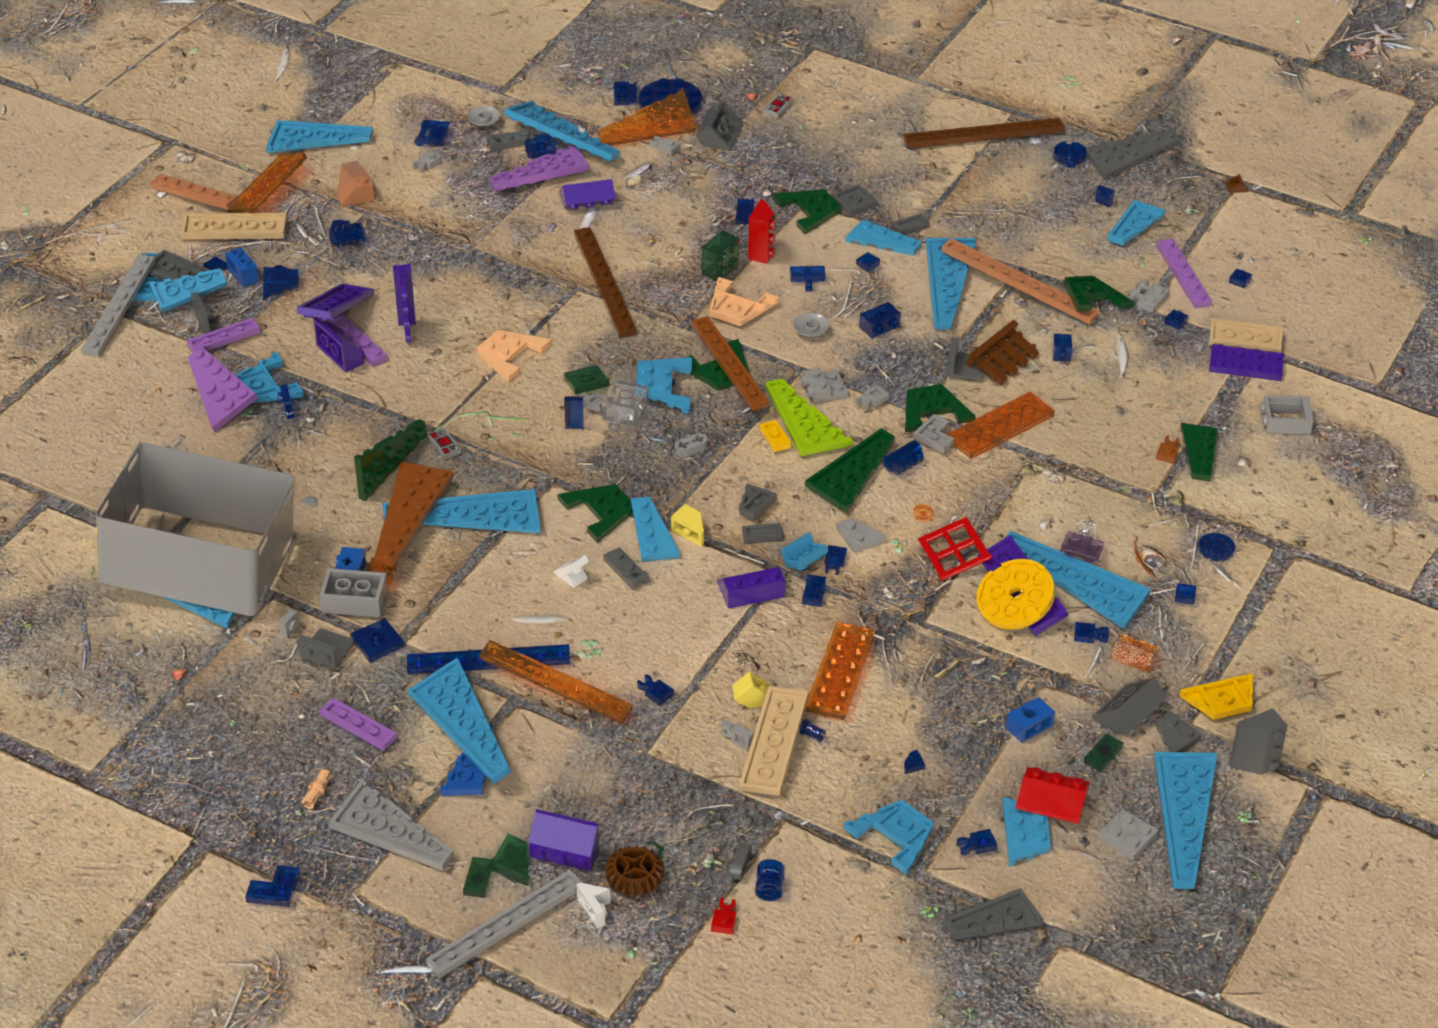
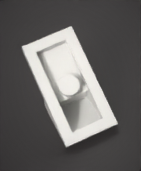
M584 555L566 562L553 572L570 586L576 587L588 579L584 572V565L589 560Z
M585 883L576 884L577 899L597 929L605 926V916L607 915L605 905L611 902L610 890Z

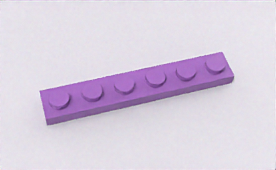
M1173 239L1157 241V249L1193 307L1211 306L1212 300L1175 241Z
M342 313L328 321L333 323L338 329H341L348 338L350 337L358 347L362 348L364 352L363 359L372 367L388 360L387 354Z

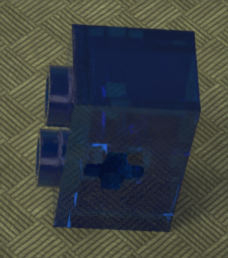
M889 302L860 313L859 328L872 339L900 327L901 312Z

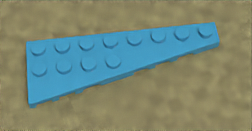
M533 100L505 108L504 115L509 116L511 120L523 122L525 126H532L539 132H546L553 138H559L564 143L576 145V148L585 149L592 155H599L606 161H612L620 157L621 151L609 144H601L600 139L597 137H589L588 132L579 131L578 126L564 118H557L554 112H546L545 107L536 106Z
M926 238L925 246L934 329L940 330L952 329L970 265L941 251L942 246L951 238ZM953 238L975 249L976 238Z
M535 489L440 498L422 524L541 533ZM382 503L384 521L389 503Z
M1012 531L1006 536L1011 535L1028 560L1042 564L1050 573L1056 585L1123 629L1128 626L1150 595L1151 589L1027 537Z
M457 658L407 690L409 697L493 784L511 773Z
M1154 753L1172 889L1195 888L1217 753Z

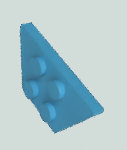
M1003 797L1002 807L1008 865L1014 866L1018 860L1023 858L1029 860L1038 854L1042 855L1049 852L1051 841L1048 816L1015 809L1017 801Z

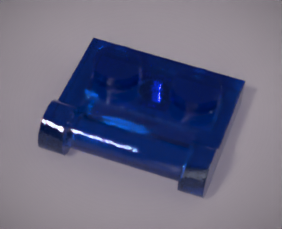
M423 120L420 125L419 135L415 138V144L417 146H423L424 144L443 146L450 128V122ZM429 128H431V129H430V132H429V134H428V136H425L427 130H429Z

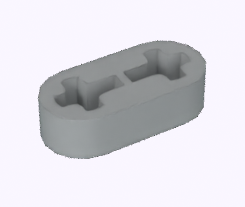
M697 433L676 441L675 454L679 457H688L707 448V436Z

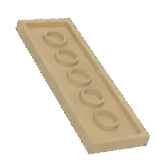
M287 213L184 214L181 239H284Z
M768 686L739 782L740 791L781 796L809 699V691Z

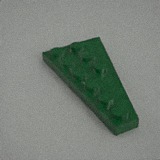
M418 419L407 425L404 431L399 430L395 436L390 435L376 443L373 449L364 450L363 455L357 454L354 456L360 500L366 501L373 495L375 490L385 482L386 478L395 471L409 453L415 450L421 440L425 439L427 435L425 421Z
M882 428L805 480V487L847 513L895 443V436Z

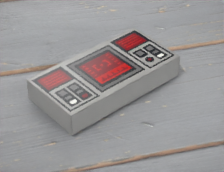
M779 93L763 109V113L778 118L793 103V97Z
M445 428L428 434V439L444 460L461 454V448Z

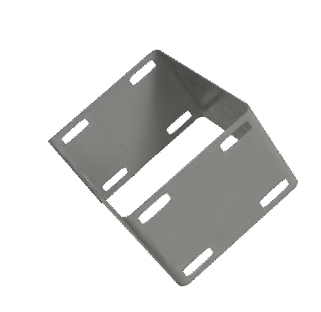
M140 441L96 512L99 581L108 585L247 616L257 614L293 544L294 477L282 472L149 443H141ZM136 454H137L136 460L134 461L133 465L131 466L130 470L128 471V468H129L131 462L133 461L134 457H135ZM108 500V505H107L106 509L104 510V512H103V514L101 515V517H99L98 515H99L101 509L103 508V506L105 505L106 501ZM138 504V508L130 520V516ZM149 508L264 534L256 549L247 550L134 525L133 522L141 509ZM267 536L266 543L259 554V549ZM289 540H290V541H291V542H290V545L288 546V548H287V550H286V552H285V554H284V556H283V552H284V550H285V548H286V546H287V544H288V542H289ZM266 586V591L258 605V600Z

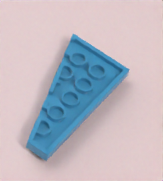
M277 120L266 146V153L370 142L373 135V127Z

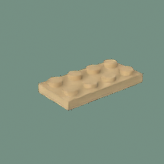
M1212 318L1209 346L1221 344L1224 346L1281 353L1283 327Z

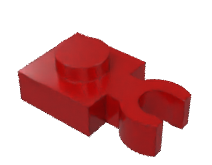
M720 898L719 909L714 910L711 932L733 935L737 917L735 899H732L730 905H725L724 898Z

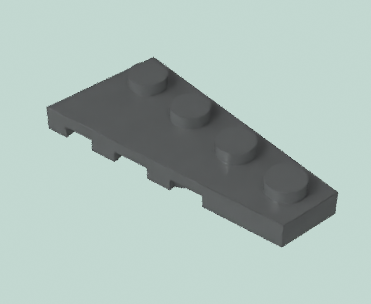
M1019 888L944 918V926L954 940L1039 926L1043 925L1044 919L1023 890Z

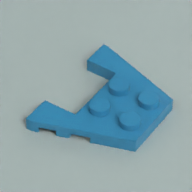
M277 351L273 352L267 360L264 358L260 360L257 366L253 368L248 367L235 375L257 395L258 399L253 403L304 397L303 391L297 382L279 388L268 372L283 366V360Z
M692 358L638 361L635 393L656 402L661 400L667 403L668 407L674 408L675 406L682 409V413L688 414L690 410V397L671 394L672 373L674 371L690 374Z
M900 800L879 808L878 812L871 815L866 813L861 815L858 820L844 822L843 829L856 839H859L872 827L903 849L892 858L891 864L907 875L934 829V822L905 801Z

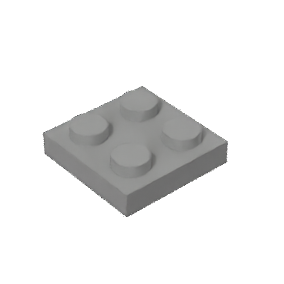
M1122 809L1098 833L1097 839L1134 860L1158 836V829Z

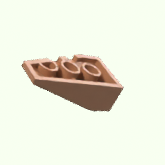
M358 161L341 164L337 193L341 207L374 201L373 184L369 175Z

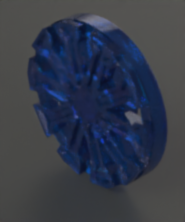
M1208 533L1200 538L1198 549L1199 553L1206 559L1209 558L1211 561L1219 562V560L1226 561L1233 556L1235 543L1224 534Z

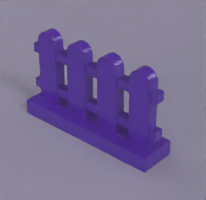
M411 264L393 265L398 326H404L405 341L410 343V325H416Z

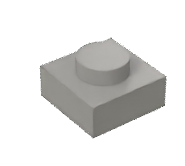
M290 609L279 620L282 636L288 638L292 632L298 629L297 611Z

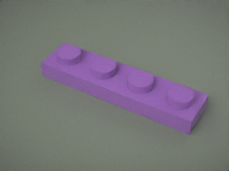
M249 318L186 340L187 346L192 353L201 346L210 351L260 333V327L253 318Z
M332 698L320 709V716L382 751H385L397 739L396 732L335 698Z

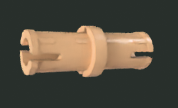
M321 769L315 781L310 783L309 790L301 801L304 807L312 809L320 795L323 796L325 793V787L332 778V774H329L328 770Z

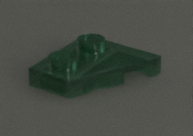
M507 834L491 861L489 869L527 886L530 880V875H528L527 842Z

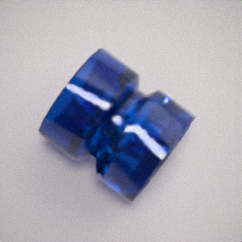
M773 859L761 861L757 866L755 894L764 901L779 900L783 896L785 866Z

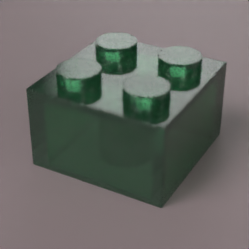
M721 231L702 246V275L717 282L719 277H726L739 266L740 246L738 237Z

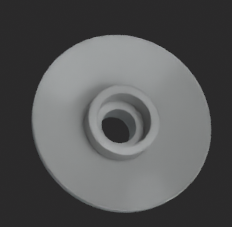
M478 106L471 109L468 113V120L472 124L479 126L492 125L500 119V112L491 106Z
M805 313L794 320V329L803 336L817 337L828 331L829 321L820 314Z

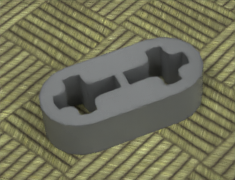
M739 844L731 865L730 878L742 880L751 856L752 845Z

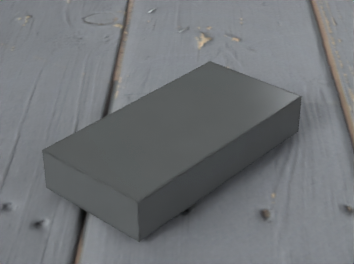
M922 214L891 222V228L903 235L929 227V222Z
M780 523L742 526L744 544L783 541Z

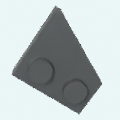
M746 484L745 494L742 495V502L739 506V514L756 520L777 500V494Z
M1171 711L1156 721L1157 731L1161 734L1164 745H1167L1170 752H1184L1200 741L1201 734Z

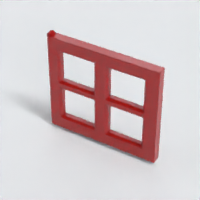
M967 517L918 538V542L939 575L940 581L984 563L993 557L987 551ZM964 527L970 538L954 544L949 533ZM944 536L950 547L934 553L929 542ZM975 545L981 556L965 562L959 551ZM955 554L961 565L945 571L939 560Z

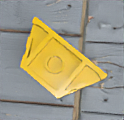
M1250 673L1181 689L1179 696L1213 720L1251 712L1253 706V674Z

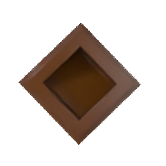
M1240 174L1225 181L1230 193L1248 192Z

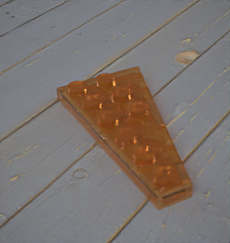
M682 88L678 93L666 96V99L660 102L656 101L636 111L635 114L628 115L623 120L598 130V137L601 144L606 143L613 146L654 139V136L666 137L695 132L696 126L684 89Z

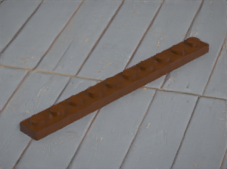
M1060 118L906 133L903 134V141L906 148L914 149L916 147L961 144L964 142L1002 138L1009 139L1012 137L1050 133L1056 134L1064 132V125Z
M591 228L574 230L575 239L619 338L637 335V329Z

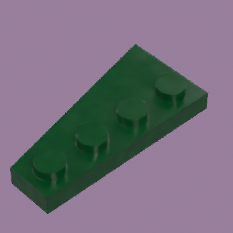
M1188 423L1180 424L1191 479L1210 482L1218 428Z

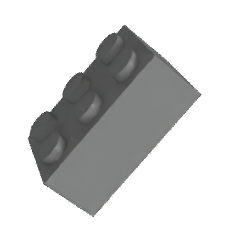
M328 568L319 595L321 613L381 617L388 592L386 573Z

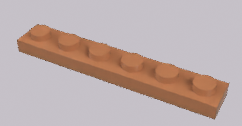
M164 174L156 176L150 182L153 189L226 210L238 202L236 195Z

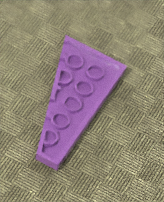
M570 144L566 150L558 149L556 154H546L527 162V166L522 168L517 166L514 167L512 172L504 171L489 178V184L494 191H502L505 188L519 187L528 183L534 184L537 181L551 180L559 176L566 177L568 174L582 173L589 170V164L577 148Z
M202 346L188 356L214 432L258 399L257 395Z

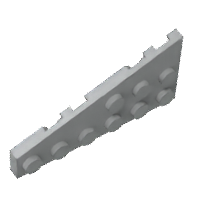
M363 779L360 780L329 822V827L333 830L442 871L454 856L453 850L436 836L432 837L421 824L417 825L413 822L412 817L390 800H385L380 796L379 791L370 788Z

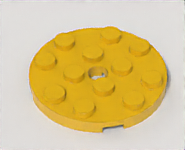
M1015 559L1002 563V566L993 572L989 571L979 584L976 599L982 616L991 625L1007 630L1022 629L1039 621L1050 610L1055 599L1056 588L1052 576L1042 564L1028 559ZM1016 591L1021 592L1015 598L1012 597V594H1014Z

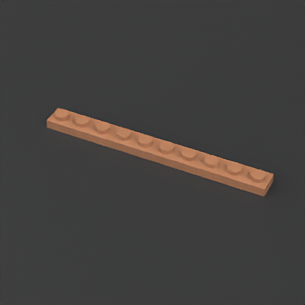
M953 238L949 239L942 246L941 251L1027 293L1090 325L1099 316L1100 311L1093 307L1089 311H1077L1069 295Z

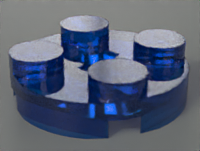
M534 135L533 139L530 140L528 138L525 141V152L530 159L556 153L557 141H554L553 137L549 135Z
M1066 141L1060 142L1054 148L1053 159L1066 165L1068 168H1074L1075 165H1079L1086 160V148L1078 142L1072 141V144H1066Z

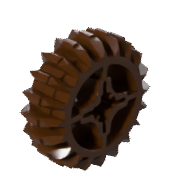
M637 844L632 848L629 845L626 849L620 847L618 852H613L612 857H608L605 867L606 880L609 883L610 889H614L616 894L622 892L623 897L631 895L633 899L635 895H639L642 898L644 893L650 896L652 890L657 891L658 885H661L663 881L664 863L660 860L659 854H655L653 849L647 850L646 845L642 848H639Z

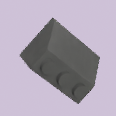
M720 100L708 109L695 136L706 147L729 151L733 146L743 121L723 100Z
M1155 677L1130 682L1091 717L1116 734H1131L1137 730L1138 724L1150 717L1149 714L1162 706L1161 703L1167 697Z
M1274 709L1238 722L1229 763L1232 768L1260 775L1279 768L1288 725Z

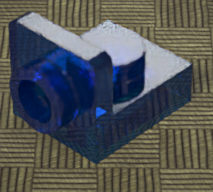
M807 574L802 604L822 606L826 592V577Z

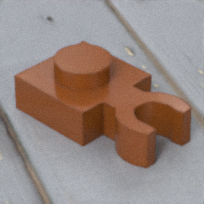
M1167 435L1165 442L1159 446L1156 460L1174 464L1179 451V438H1176L1175 441H1170Z

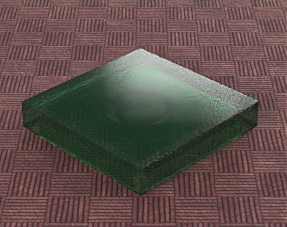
M598 365L563 373L564 380L575 395L610 386L608 378Z

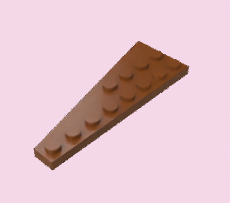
M401 462L374 556L375 564L394 567L453 480V471Z

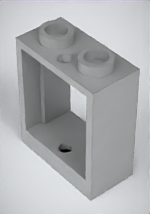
M1264 396L1263 403H1260V414H1263L1262 426H1265L1266 433L1311 434L1314 420L1308 396ZM1271 413H1299L1300 418H1271Z

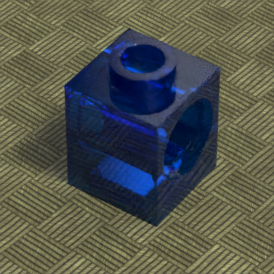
M1053 334V361L1071 362V334Z

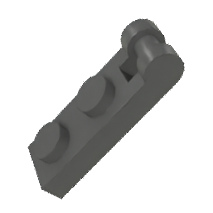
M530 129L496 136L489 134L486 137L492 151L535 143V138Z
M620 547L603 555L604 561L631 589L637 588L641 583L645 584L650 581L649 574L643 571Z

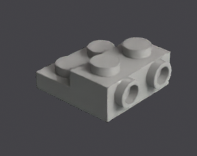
M820 368L804 370L803 375L800 376L801 385L805 386L807 397L811 398L813 404L848 398V390L837 370L822 373Z

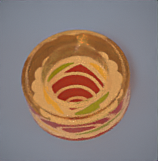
M926 504L915 506L913 517L917 521L927 522L932 519L933 510L930 506Z

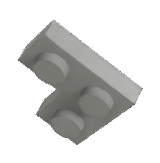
M936 414L931 416L913 433V439L943 454L954 445L955 438L943 433L949 427L950 421Z

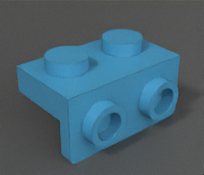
M808 532L781 549L785 566L797 570L808 568L809 564L820 560L823 555L829 552L827 545L814 543L811 533Z

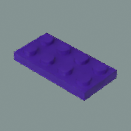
M1212 344L1209 372L1281 381L1284 353Z

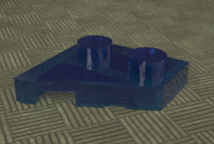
M263 267L262 300H266L274 294L280 295L287 290L291 291L298 288L299 269Z

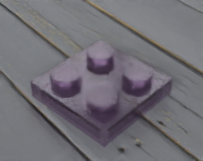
M1068 531L1060 551L1070 557L1077 556L1087 562L1098 563L1105 542Z

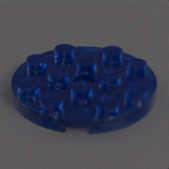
M661 78L643 87L639 93L640 109L643 112H648L650 117L659 120H682L688 118V115L691 113L696 114L702 106L701 91L695 85L681 78Z

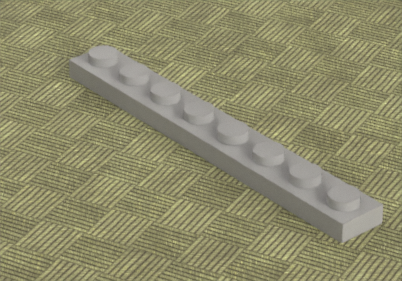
M138 254L81 348L83 355L94 357L101 355L151 268L156 262L154 256Z
M568 870L426 958V965L439 978L443 977L577 893L576 884L583 882L571 870Z

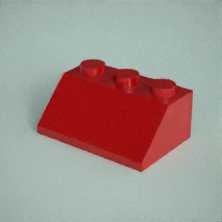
M764 199L759 200L749 217L748 260L768 264L769 260L775 255L773 244L776 239V234H774L776 220H774V212Z
M1027 767L1015 809L1079 824L1086 804L1090 782L1084 781L1079 777L1072 778L1058 772L1051 773L1037 767Z

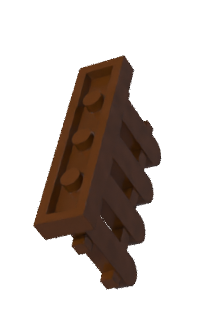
M1013 319L971 352L965 364L970 368L977 364L976 368L986 372L991 377L990 380L992 382L996 381L998 384L1003 385L1007 381V376L1004 373L1015 376L1018 371L1015 365L1017 364L1022 368L1026 367L1028 359L1025 356H1028L1030 359H1036L1039 351L1034 343H1029L1022 336L1023 333L1021 331H1016L1019 324ZM1012 344L1017 346L1022 351V353L1019 350H1017ZM1002 352H1003L1004 354H1006L1012 361H1010L1008 358H1006V357L1002 354ZM991 361L995 362L1001 368V370L998 367H996Z

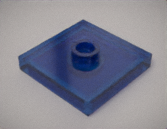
M385 618L350 633V638L354 640V644L369 663L405 647L404 640Z

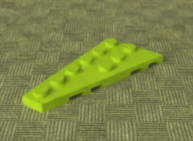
M778 379L765 382V389L800 457L853 446V440L850 437L844 436L843 431L839 427L835 428L831 424V420L816 407L810 406L804 397L798 396L795 393L796 390L786 381Z

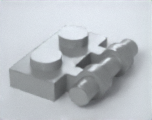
M1144 279L1138 282L1136 288L1129 292L1128 298L1138 302L1137 307L1153 313L1169 296L1170 290L1157 284H1153L1150 287L1148 286L1149 280Z

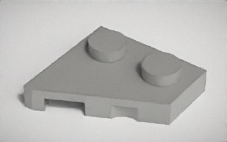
M855 518L836 523V530L853 553L886 543V535Z

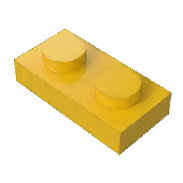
M777 420L759 424V430L773 452L791 448V441Z

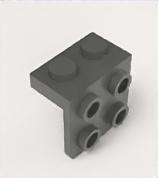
M952 337L951 344H947L944 358V366H947L946 376L982 380L984 371L977 369V364L971 368L965 364L971 353L958 352L959 338Z
M319 629L312 638L301 635L298 639L301 658L334 669L337 668L354 645L352 638L324 629Z

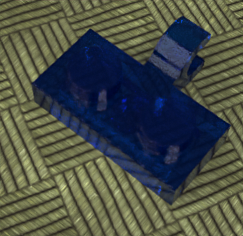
M790 266L791 282H805V292L812 291L813 282L825 281V267Z

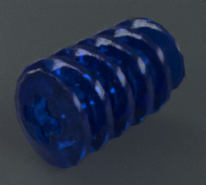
M358 222L355 223V228L352 224H349L348 229L345 225H342L341 229L336 226L335 232L332 228L328 229L331 248L333 244L339 248V243L346 247L347 241L352 246L353 240L357 244H359L360 239H362L363 243H366L363 225H360Z
M912 440L894 452L889 453V455L883 457L885 469L890 473L893 472L895 475H900L902 472L907 471V469L918 465V463L924 460L922 447L916 440Z

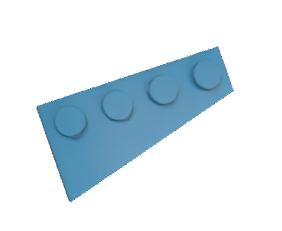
M1134 200L1108 234L1107 241L1123 246L1165 216L1166 210Z
M862 220L846 236V242L848 243L857 241L863 246H867V244L876 245V248L882 250L891 248L892 252L912 256L922 247V241L866 220Z
M221 269L199 272L194 276L184 275L181 276L182 278L174 280L168 278L164 279V282H149L162 312L192 301L190 293L197 292L201 297L228 286Z
M631 498L641 562L680 558V552L651 498Z

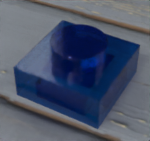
M1099 185L1096 190L1095 202L1107 207L1112 206L1115 191Z
M867 252L856 259V265L870 272L880 265L881 259Z
M1236 268L1229 277V283L1245 289L1252 279V274Z
M1173 309L1165 317L1164 324L1180 330L1188 322L1189 315Z
M1177 583L1174 602L1194 605L1197 586Z

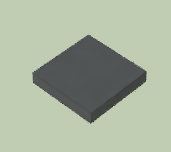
M859 184L831 195L850 216L878 205V200Z

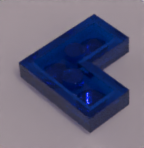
M278 865L273 882L251 880L245 896L246 903L290 907L300 875L299 867Z

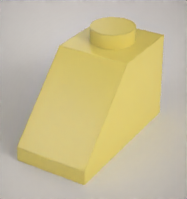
M685 504L671 516V531L702 547L704 545V529L701 512Z
M749 671L734 683L732 688L735 701L751 709L762 707L768 686H775Z

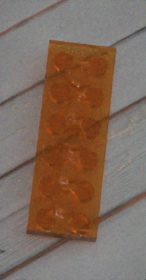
M305 152L279 155L237 197L238 202L227 210L228 213L256 212L258 207L265 203L267 198L274 194L276 189L283 185L285 180L292 176L297 168L303 165L302 163L307 159Z
M1030 391L947 435L955 438L954 446L972 459L1053 417L1055 410Z
M836 622L810 691L805 712L845 720L872 646L875 630Z

